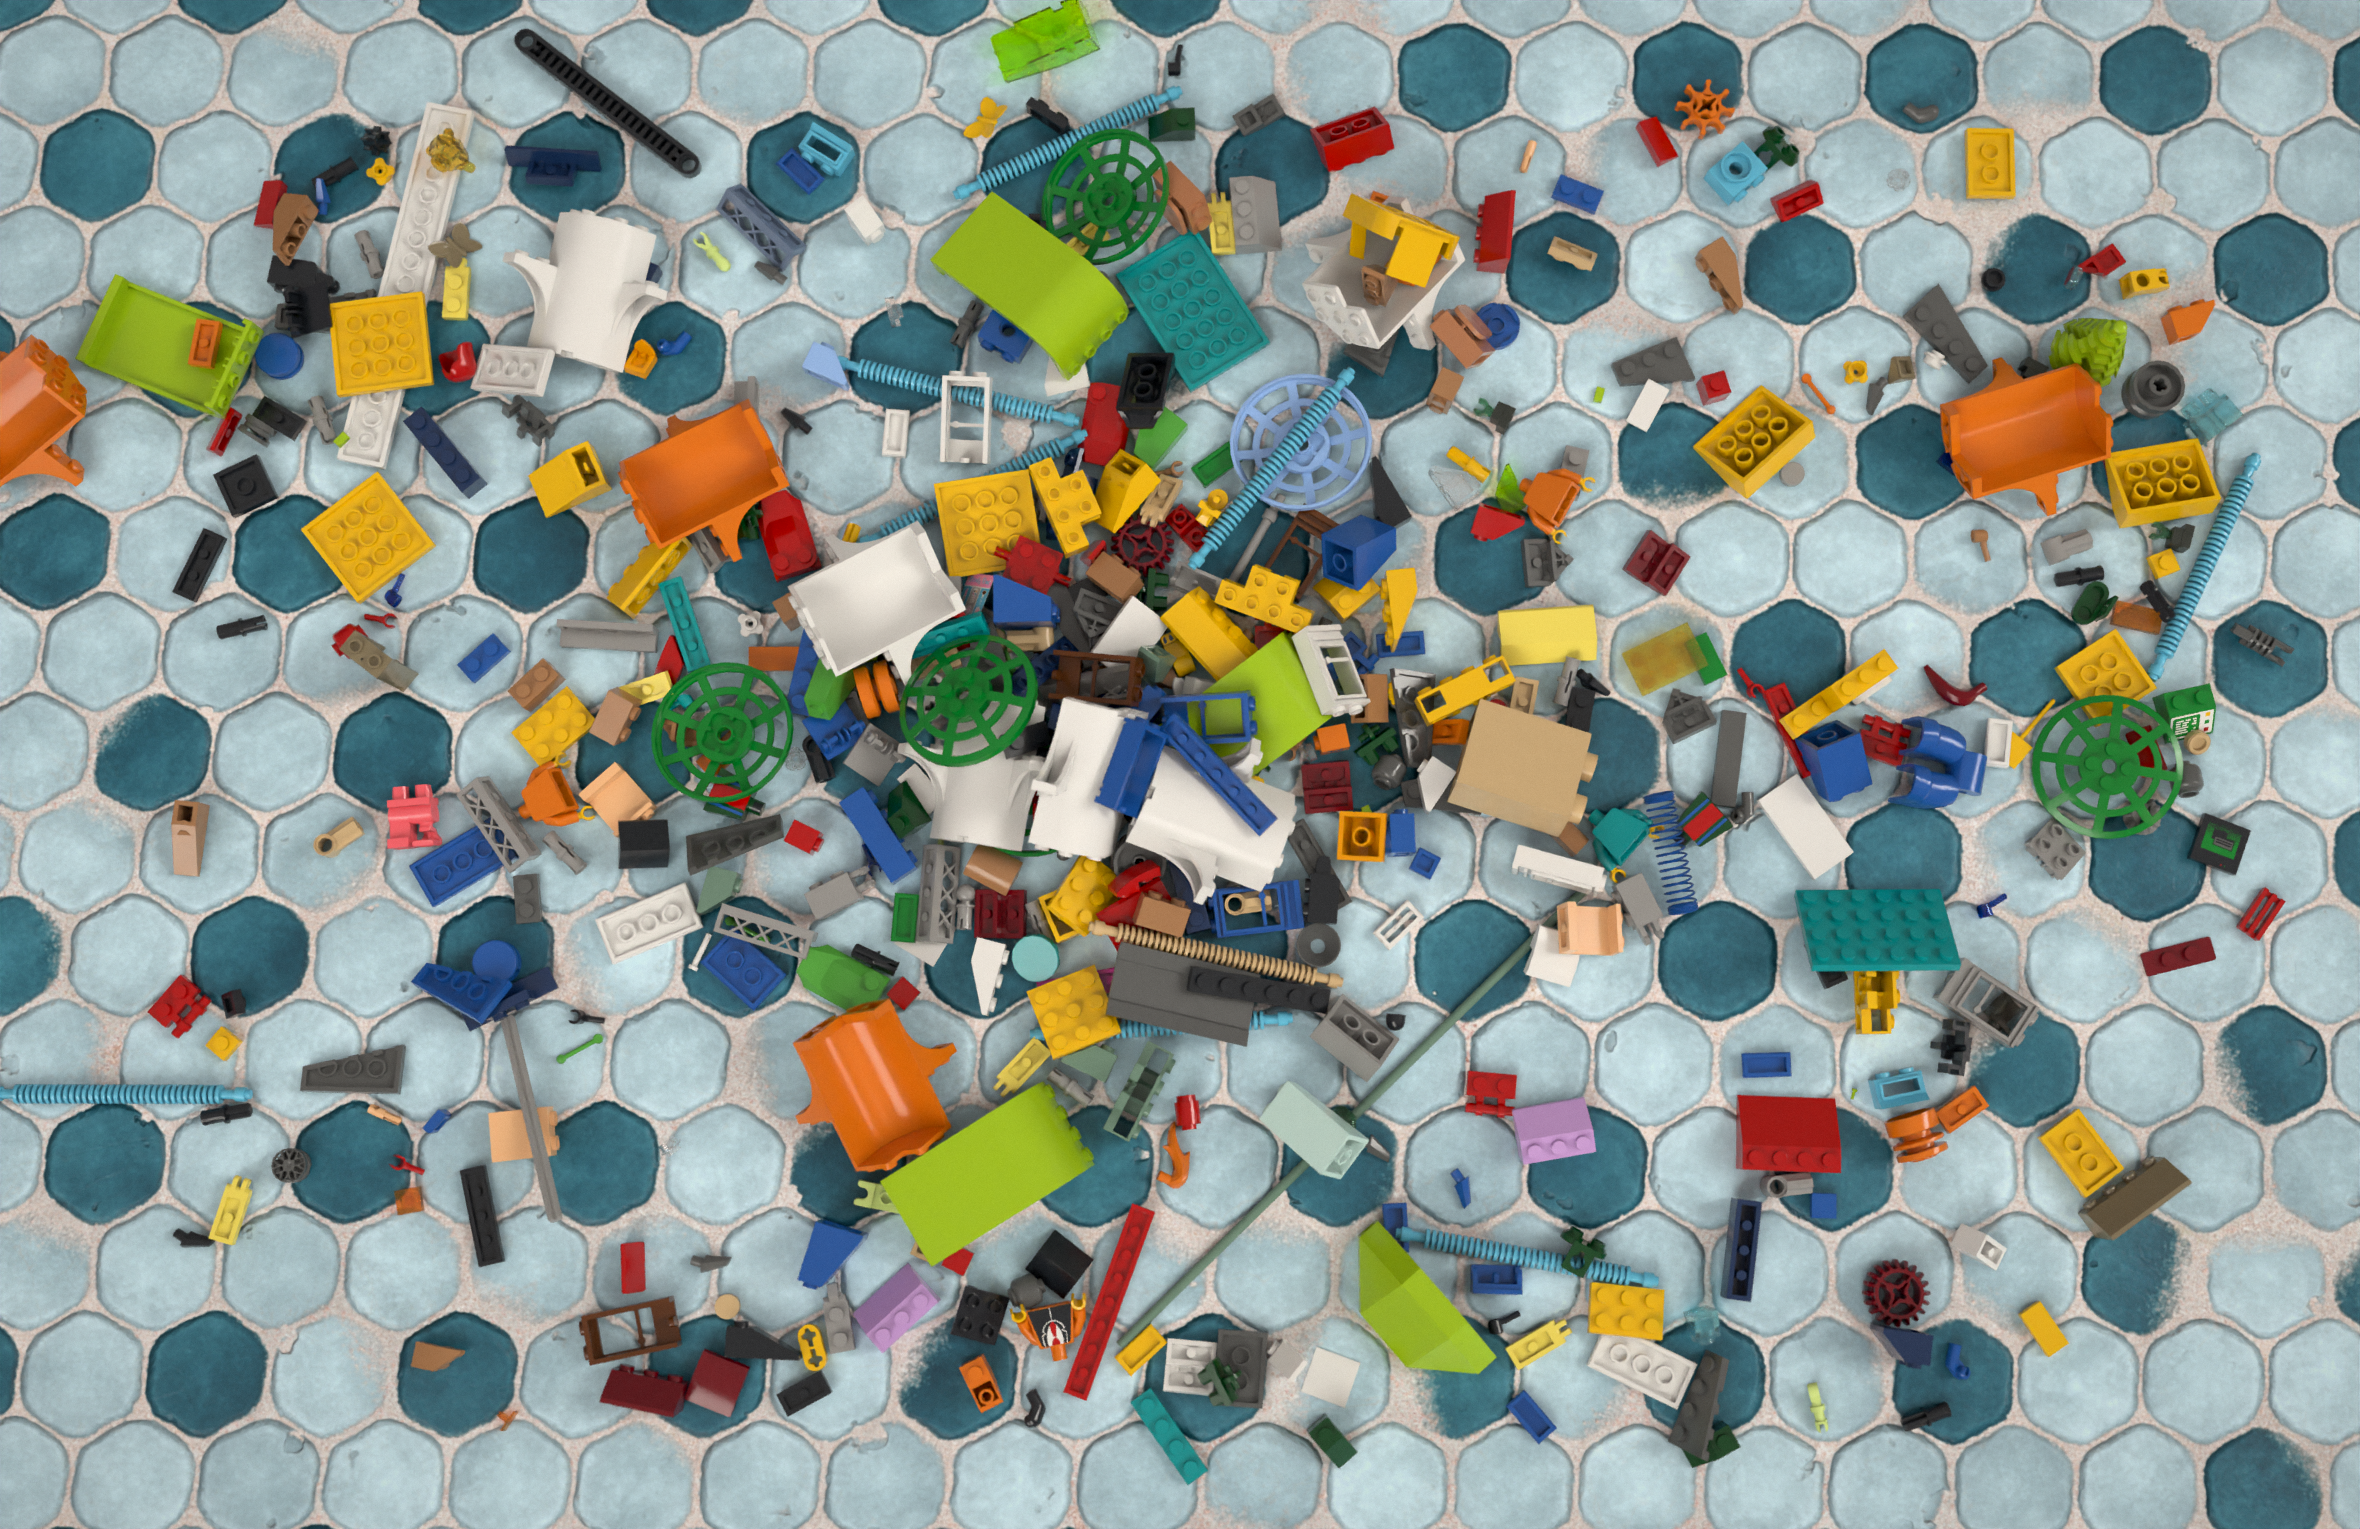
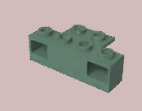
M1150 1041L1147 1042L1103 1129L1130 1142L1131 1138L1136 1140L1143 1127L1139 1125L1142 1116L1148 1117L1154 1105L1150 1103L1153 1095L1159 1096L1165 1082L1161 1081L1164 1073L1170 1074L1176 1060L1172 1059L1173 1053ZM1155 1048L1169 1054L1160 1074L1146 1068ZM1123 1111L1137 1117L1128 1137L1114 1131Z

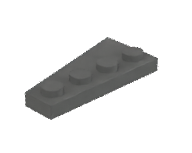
M1706 1349L1668 1442L1708 1462L1710 1453L1707 1452L1709 1440H1713L1714 1430L1711 1428L1714 1415H1718L1720 1405H1718L1717 1399L1719 1393L1723 1392L1729 1360Z

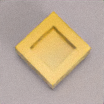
M2171 548L2146 558L2155 580L2181 570Z
M221 1026L205 1046L223 1061H227L243 1041L226 1027Z

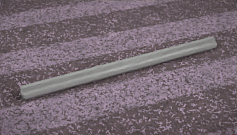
M508 1014L507 1018L501 1020L547 1219L549 1222L554 1223L562 1220V1212L516 1020L512 1014Z

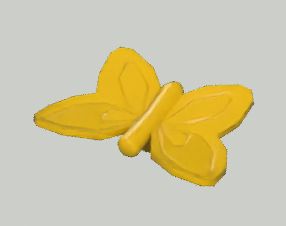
M984 97L980 103V112L983 116L978 115V122H973L966 127L963 132L964 136L977 138L982 135L984 138H989L998 122L996 119L1006 111L1007 105L997 106L991 98Z

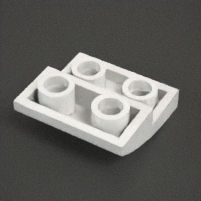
M1538 924L1530 943L1532 951L1524 968V973L1570 987L1580 955L1559 954L1558 930Z

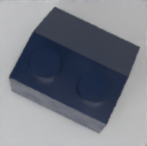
M1870 1323L1871 1331L1890 1356L1899 1360V1364L1915 1369H1921L1922 1365L1930 1366L1933 1335L1918 1330Z

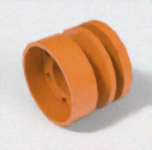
M1934 1107L1908 1112L1884 1122L1889 1138L1901 1137L1902 1139L1901 1142L1893 1146V1150H1906L1896 1156L1898 1163L1923 1161L1948 1149L1947 1141L1934 1142L1944 1137L1943 1132H1931L1930 1128L1940 1123Z

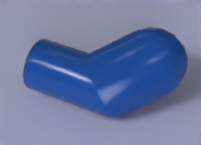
M682 331L675 341L660 339L656 346L663 355H678L688 345L692 337L685 331Z

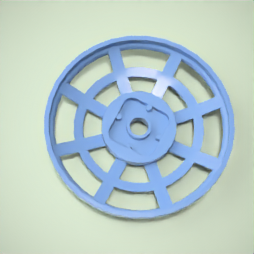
M1313 374L1288 375L1263 385L1244 402L1236 415L1230 437V453L1233 465L1244 485H1249V480L1242 469L1240 460H1255V464L1260 471L1259 468L1263 465L1262 459L1271 456V453L1275 451L1276 447H1279L1280 442H1283L1284 437L1294 428L1298 420L1302 419L1300 407H1310L1315 399H1299L1296 385L1310 384L1332 387L1336 381ZM1345 386L1339 394L1341 398H1345L1356 410L1363 427L1349 431L1344 418L1335 410L1338 403L1333 405V409L1330 410L1325 419H1322V422L1318 424L1315 431L1310 433L1311 436L1307 438L1306 442L1309 444L1307 449L1295 452L1294 457H1291L1292 459L1288 464L1283 466L1284 469L1280 471L1276 479L1272 480V484L1268 485V489H1264L1265 492L1259 500L1283 510H1314L1339 500L1359 482L1371 457L1372 430L1368 415L1361 402ZM1287 387L1289 401L1277 405L1266 415L1254 408L1268 394ZM1291 409L1293 419L1287 421L1281 427L1272 421L1281 412ZM1249 415L1259 423L1253 438V450L1238 451L1240 431L1244 420ZM1330 416L1339 424L1343 434L1329 437L1324 425ZM1266 428L1275 434L1273 447L1260 449L1261 437ZM1365 437L1364 457L1357 473H1354L1345 468L1351 453V441ZM1344 443V452L1340 463L1338 464L1329 459L1331 446ZM1321 466L1333 472L1324 480L1313 484L1311 472L1316 471ZM1289 472L1302 474L1304 486H1292L1282 481ZM1338 476L1350 481L1336 495L1316 503L1314 491L1328 486ZM1276 488L1292 493H1305L1307 505L1284 504L1269 498V496Z

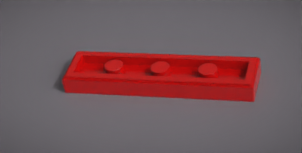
M1785 682L1765 690L1762 696L1801 778L1804 779L1810 776L1811 773L1807 770L1802 758L1803 755L1799 751L1795 739L1791 738L1779 721L1797 708Z

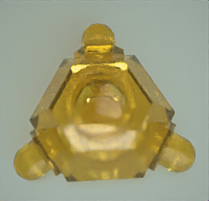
M446 128L443 134H438L430 142V146L426 148L427 155L432 157L431 164L440 172L459 169L460 171L464 170L468 173H473L476 169L475 165L469 161L466 148L461 140L454 137V131L451 128Z

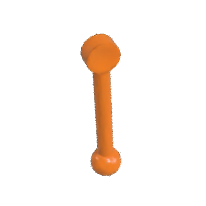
M1804 374L1801 377L1802 383L1808 384L1824 404L1828 414H1834L1836 411L1835 407L1830 405L1811 381V375Z

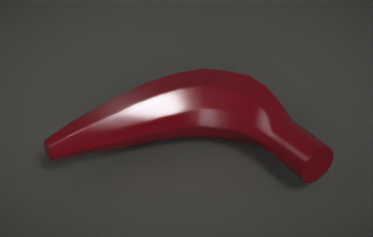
M1929 665L1924 667L1925 673L1935 691L1949 704L1956 706L1969 705L1977 696L1987 691V686L1983 682L1967 690L1958 689L1949 684Z

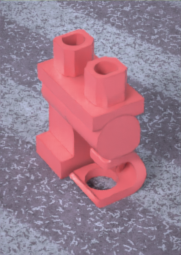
M415 785L416 798H409V787H393L392 800H387V808H389L388 820L390 823V839H387V849L402 850L440 846L442 844V838L437 833L436 828L433 827L435 822H439L438 798L433 797L431 785ZM417 824L420 825L419 832L424 833L421 840L417 839Z

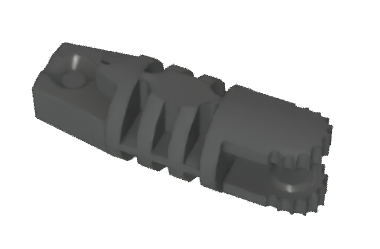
M2235 623L2230 630L2241 637L2238 643L2254 650L2283 667L2285 661L2271 654L2275 646L2281 648L2286 653L2292 654L2294 648L2264 633L2251 624L2246 629Z

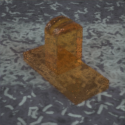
M503 1411L499 1412L497 1416L505 1422L500 1429L501 1431L507 1430L518 1414V1411H513L510 1416Z

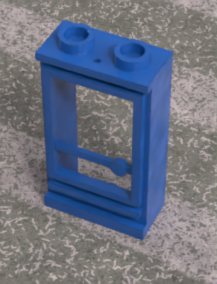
M1250 690L1164 695L1160 698V703H1164L1165 714L1162 717V725L1175 712L1189 725L1187 701H1200L1198 704L1201 710L1202 735L1200 737L1206 744L1249 742L1251 738H1254V735H1257V721L1252 718V711L1256 710L1255 696H1251ZM1241 698L1243 733L1206 735L1204 710L1206 703L1204 700ZM1166 739L1165 746H1172Z
M1135 716L1134 720L1124 718L1126 724H1123L1102 782L1104 785L1100 787L1101 793L1099 797H1095L1094 802L1119 813L1138 818L1168 735L1160 731V726Z
M1299 880L1265 884L1258 895L1259 899H1261L1263 927L1226 931L1222 895L1257 890L1246 886L1215 889L1211 897L1207 896L1208 908L1214 911V919H1210L1211 933H1216L1217 938L1304 928ZM1276 888L1280 925L1267 926L1264 901L1266 895L1263 890Z

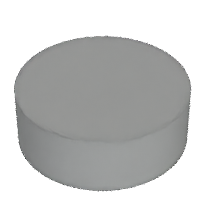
M1797 462L1787 463L1779 472L1781 482L1788 487L1797 486L1803 481L1805 476L1804 468Z

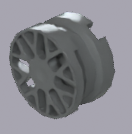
M248 413L245 417V423L240 424L238 430L263 446L268 447L270 444L269 439L274 437L277 431ZM249 428L251 431H253V432L256 433L257 435L263 437V439L261 440L260 438H258V437L255 436L254 434H252V433H250L249 431H247V429Z
M287 1148L278 1152L273 1158L271 1165L272 1173L281 1182L297 1183L307 1178L310 1174L312 1163L309 1155L303 1150Z

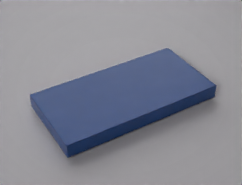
M491 817L484 822L490 824ZM477 825L409 865L432 907H437L504 866ZM496 829L495 839L498 843H504V833L502 830ZM509 849L508 858L511 862L518 858L514 849Z

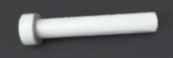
M706 933L692 964H689L688 968L697 972V966L712 935Z

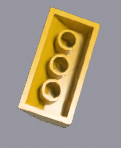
M684 537L660 550L655 542L650 543L649 546H644L638 554L639 558L634 564H630L624 570V577L620 582H616L610 587L607 599L634 620L659 589L658 583L664 582L693 545Z
M1200 586L1187 593L1160 617L1161 621L1216 681L1220 680L1258 651L1256 645L1250 642L1241 629L1229 619L1224 610L1219 608L1210 598L1209 594Z

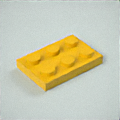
M1967 128L1964 131L1966 198L2013 199L2016 196L2014 129Z
M566 686L511 733L540 766L550 760L552 762L555 761L558 753L565 752L590 731L595 717L573 691Z
M1079 855L1046 908L1085 937L1090 933L1088 931L1089 922L1098 920L1096 913L1103 910L1113 894L1108 890L1107 885L1117 876L1114 871L1101 861L1091 860L1087 856Z
M2074 1109L2037 1137L2083 1198H2087L2124 1170V1167L2079 1109Z
M1596 1282L1589 1283L1587 1333L1657 1341L1663 1340L1664 1290Z

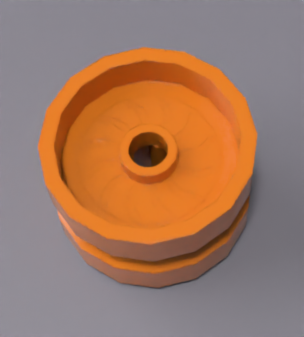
M886 659L873 664L874 679L866 666L853 669L859 697L868 720L881 715L880 700H882L883 706L889 714L900 711L898 688Z

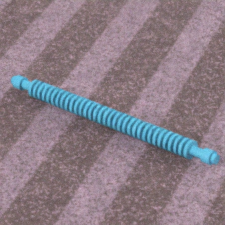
M1172 86L1165 89L1166 92L1156 97L1151 93L1149 97L1145 96L1143 99H1138V102L1134 101L1133 105L1130 103L1127 107L1123 106L1122 110L1120 108L1117 109V113L1112 111L1111 115L1109 113L1106 114V118L1104 116L1100 117L1101 121L1098 118L1095 119V123L1094 121L1089 122L1090 126L1088 123L1085 124V129L1083 126H1080L1079 131L1077 128L1073 130L1074 134L1070 131L1068 136L1066 133L1062 135L1063 139L1061 136L1057 137L1058 142L1056 139H1053L1052 144L1050 141L1046 142L1047 147L1045 144H1042V150L1038 146L1035 147L1036 152L1034 149L1030 150L1031 155L1027 151L1025 152V157L1023 154L1019 155L1020 160L1016 156L1014 157L1015 162L1012 159L1008 160L1009 165L1006 161L1003 162L1004 168L999 164L997 165L999 170L996 167L992 168L993 173L988 169L986 170L988 175L985 172L981 173L982 178L979 174L976 175V181L955 187L956 190L952 191L956 200H963L970 197V193L979 189L984 193L987 191L985 186L990 190L992 189L991 184L993 187H997L996 181L1001 185L1003 184L1002 179L1004 182L1008 181L1007 176L1011 180L1014 179L1013 174L1015 177L1019 176L1018 171L1022 175L1025 173L1024 169L1026 172L1030 171L1029 166L1033 170L1035 169L1034 164L1037 167L1041 166L1040 161L1043 165L1046 164L1045 158L1050 162L1052 161L1051 156L1053 159H1056L1057 155L1059 157L1063 156L1062 152L1065 153L1067 148H1071L1076 142L1090 134L1110 128L1116 129V127L1121 129L1122 125L1124 127L1127 126V122L1131 124L1133 120L1134 122L1138 121V117L1142 119L1144 116H1148L1149 113L1153 114L1154 109L1156 112L1159 111V105L1167 101L1173 102L1179 99L1183 92L1180 86Z
M838 356L843 371L851 370L858 372V377L860 378L864 375V379L869 378L872 381L875 379L876 382L881 381L884 384L887 382L888 385L893 383V386L896 387L898 384L901 388L905 385V389H909L911 386L913 391L917 387V392L922 391L925 394L928 392L929 395L934 393V396L937 397L940 394L942 398V378L937 379L935 376L931 378V375H926L925 377L923 373L919 376L918 372L913 374V371L909 370L907 373L906 369H903L901 372V368L897 367L896 369L894 366H884L882 363L878 365V362H873L872 364L870 360L866 363V359H861L860 363L850 361L848 357ZM952 386L951 396L953 401H956L958 397V402H962L964 398V403L968 404L970 400V405L975 403L976 406L980 407L981 404V407L984 408L985 391L983 388L978 390V387L975 386L973 389L972 386H967V388L966 386ZM992 391V407L994 411H997L999 408V412L1003 413L1005 409V413L1009 414L1011 410V415H1015L1017 411L1018 417H1021L1023 413V418H1027L1029 414V419L1032 420L1035 416V421H1039L1040 418V422L1043 423L1046 419L1047 424H1050L1051 420L1063 422L1065 426H1079L1080 417L1076 416L1075 413L1054 411L1053 405H1050L1048 409V404H1044L1042 408V403L1038 402L1036 406V401H1032L1030 405L1031 400L1027 399L1025 402V399L1021 398L1019 401V397L1016 396L1013 400L1012 395H1009L1007 399V394L1004 393L1001 398L1000 392H997L995 396V391Z
M1352 368L1343 369L1337 376L1338 380L1332 387L1328 385L1325 387V390L1321 392L1317 400L1310 405V409L1306 410V414L1302 415V419L1298 420L1294 428L1284 437L1283 442H1280L1279 447H1276L1271 456L1267 458L1268 461H1265L1259 468L1260 471L1257 470L1256 475H1253L1252 480H1249V485L1246 484L1244 486V489L1240 491L1241 494H1238L1236 496L1237 499L1232 501L1233 504L1231 503L1229 508L1225 510V513H1222V518H1218L1217 522L1213 524L1214 528L1211 527L1209 529L1210 532L1205 534L1206 537L1202 538L1203 546L1188 559L1189 563L1187 565L1191 569L1200 568L1205 562L1204 558L1211 550H1218L1217 546L1220 547L1222 545V542L1226 540L1225 536L1228 537L1230 535L1229 532H1232L1238 524L1236 522H1241V518H1244L1246 516L1245 513L1247 514L1249 509L1253 507V504L1257 502L1256 499L1263 495L1264 489H1268V485H1271L1272 480H1275L1280 471L1284 469L1283 466L1288 464L1292 459L1291 457H1294L1295 452H1298L1299 447H1302L1307 438L1311 436L1310 433L1315 431L1318 424L1322 422V419H1325L1326 415L1333 409V405L1338 403L1341 399L1340 391L1354 379L1355 371Z
M1078 429L1072 432L1071 436L1061 441L1056 437L1054 438L1055 444L1053 440H1050V446L1047 443L1043 444L1045 449L1040 445L1038 446L1039 452L1034 448L1032 449L1034 454L1031 451L1027 452L1029 457L1024 453L1022 454L1023 460L1018 456L1016 457L1017 463L1012 459V465L1009 462L1005 463L1007 468L1003 464L1000 465L1001 471H999L998 467L994 468L995 474L1029 469L1030 465L1048 457L1055 460L1054 454L1057 458L1060 457L1059 452L1065 455L1064 449L1074 444H1081L1085 440L1084 437L1088 436L1085 429ZM992 470L989 471L990 475L994 474ZM934 498L936 503L930 500V506L924 503V509L920 505L918 506V512L914 508L912 509L914 514L908 511V517L902 514V520L898 516L896 517L898 522L895 523L894 519L890 520L892 525L886 522V528L880 525V531L870 536L867 534L859 538L860 541L856 543L869 542L886 537L916 521L922 526L924 525L922 520H925L926 523L929 522L928 517H930L931 521L935 520L934 514L939 518L936 498Z
M2251 453V456H2247L2242 475L2235 476L2227 497L2219 510L2212 529L2173 611L2176 617L2172 621L2167 622L2162 636L2157 643V647L2154 650L2157 654L2154 664H2150L2147 671L2148 676L2153 682L2162 677L2165 670L2163 666L2166 660L2174 657L2176 648H2178L2181 642V637H2183L2187 629L2186 626H2188L2199 599H2201L2209 578L2214 571V567L2219 560V556H2221L2229 535L2234 528V524L2239 517V513L2254 485L2251 477L2261 464V455L2258 453Z
M1259 1010V1015H1257V1011H1253L1249 1030H1252L1251 1025H1254V1030H1258V1025H1260V1030H1264V1025L1266 1024L1288 1026V1023H1293L1292 1013L1280 1011L1277 1014L1263 1015V1010ZM1122 1019V1024H1119L1123 1038H1126V1033H1129V1038H1132V1033H1135V1038L1139 1037V1032H1141V1037H1145V1032H1147L1148 1037H1151V1032H1154V1036H1158L1157 1031H1160V1036H1164V1031L1169 1036L1171 1031L1170 1029L1135 1021L1132 1023L1131 1020H1128V1024H1125V1019ZM1040 1027L1030 1030V1039L1035 1036V1039L1045 1041ZM1120 1034L1116 1035V1039H1120Z
M16 1084L13 1089L0 1087V1101L13 1099L15 1104H223L225 1099H234L235 1102H246L253 1097V1091L248 1090L247 1087L225 1090L224 1085Z
M1403 1226L1401 1229L1396 1228L1395 1238H1399V1241L1407 1243L1410 1241L1423 1243V1248L1426 1249L1428 1244L1431 1250L1436 1245L1435 1250L1440 1251L1442 1246V1252H1446L1448 1247V1253H1452L1454 1249V1254H1459L1460 1251V1254L1464 1256L1467 1251V1256L1471 1257L1473 1252L1474 1258H1477L1479 1254V1259H1484L1485 1256L1486 1260H1490L1492 1256V1261H1496L1498 1257V1262L1502 1263L1504 1259V1263L1508 1264L1510 1261L1512 1265H1515L1517 1260V1266H1521L1523 1262V1267H1528L1529 1264V1268H1534L1535 1266L1536 1269L1540 1270L1542 1265V1270L1544 1271L1548 1267L1549 1272H1552L1554 1269L1555 1273H1559V1271L1561 1274L1566 1273L1561 1264L1567 1254L1562 1256L1561 1253L1556 1255L1555 1252H1551L1549 1256V1251H1544L1543 1254V1250L1539 1249L1537 1252L1535 1248H1532L1531 1253L1529 1247H1526L1524 1252V1246H1520L1518 1250V1245H1513L1512 1247L1511 1244H1507L1505 1248V1243L1502 1242L1499 1247V1242L1495 1241L1493 1245L1492 1240H1488L1487 1243L1486 1239H1482L1480 1243V1238H1476L1474 1242V1237H1470L1468 1241V1236L1465 1235L1462 1239V1236L1457 1234L1455 1239L1454 1233H1451L1449 1238V1232H1445L1443 1237V1231H1438L1436 1235V1230H1432L1430 1234V1229L1427 1228L1425 1233L1412 1231V1228ZM1574 1256L1570 1260V1264L1574 1268H1581L1585 1263L1584 1258L1581 1259L1577 1256L1575 1261ZM1594 1260V1263L1592 1261L1584 1275L1587 1279H1590L1592 1275V1280H1597L1598 1277V1281H1603L1604 1279L1605 1282L1610 1281L1613 1284L1617 1280V1284L1621 1285L1623 1282L1624 1286H1628L1629 1281L1641 1283L1643 1287L1649 1288L1658 1286L1659 1277L1655 1276L1654 1273L1643 1272L1641 1274L1631 1272L1630 1266L1624 1267V1265H1619L1618 1268V1264L1614 1263L1612 1266L1610 1262L1606 1264V1262L1601 1261L1599 1263V1260Z

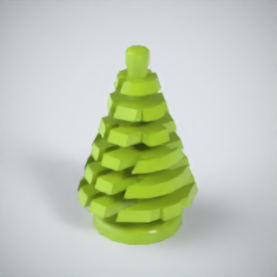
M2078 318V321L2073 319L2063 324L2065 331L2061 334V331L2057 330L2050 346L2052 354L2049 355V361L2052 369L2055 370L2078 363L2084 370L2088 371L2095 381L2099 382L2101 388L2109 385L2111 376L2114 375L2116 378L2124 358L2127 336L2126 322L2113 319Z

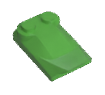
M828 944L810 947L807 960L803 959L796 971L804 988L844 1010L862 1003L880 1000L891 980Z

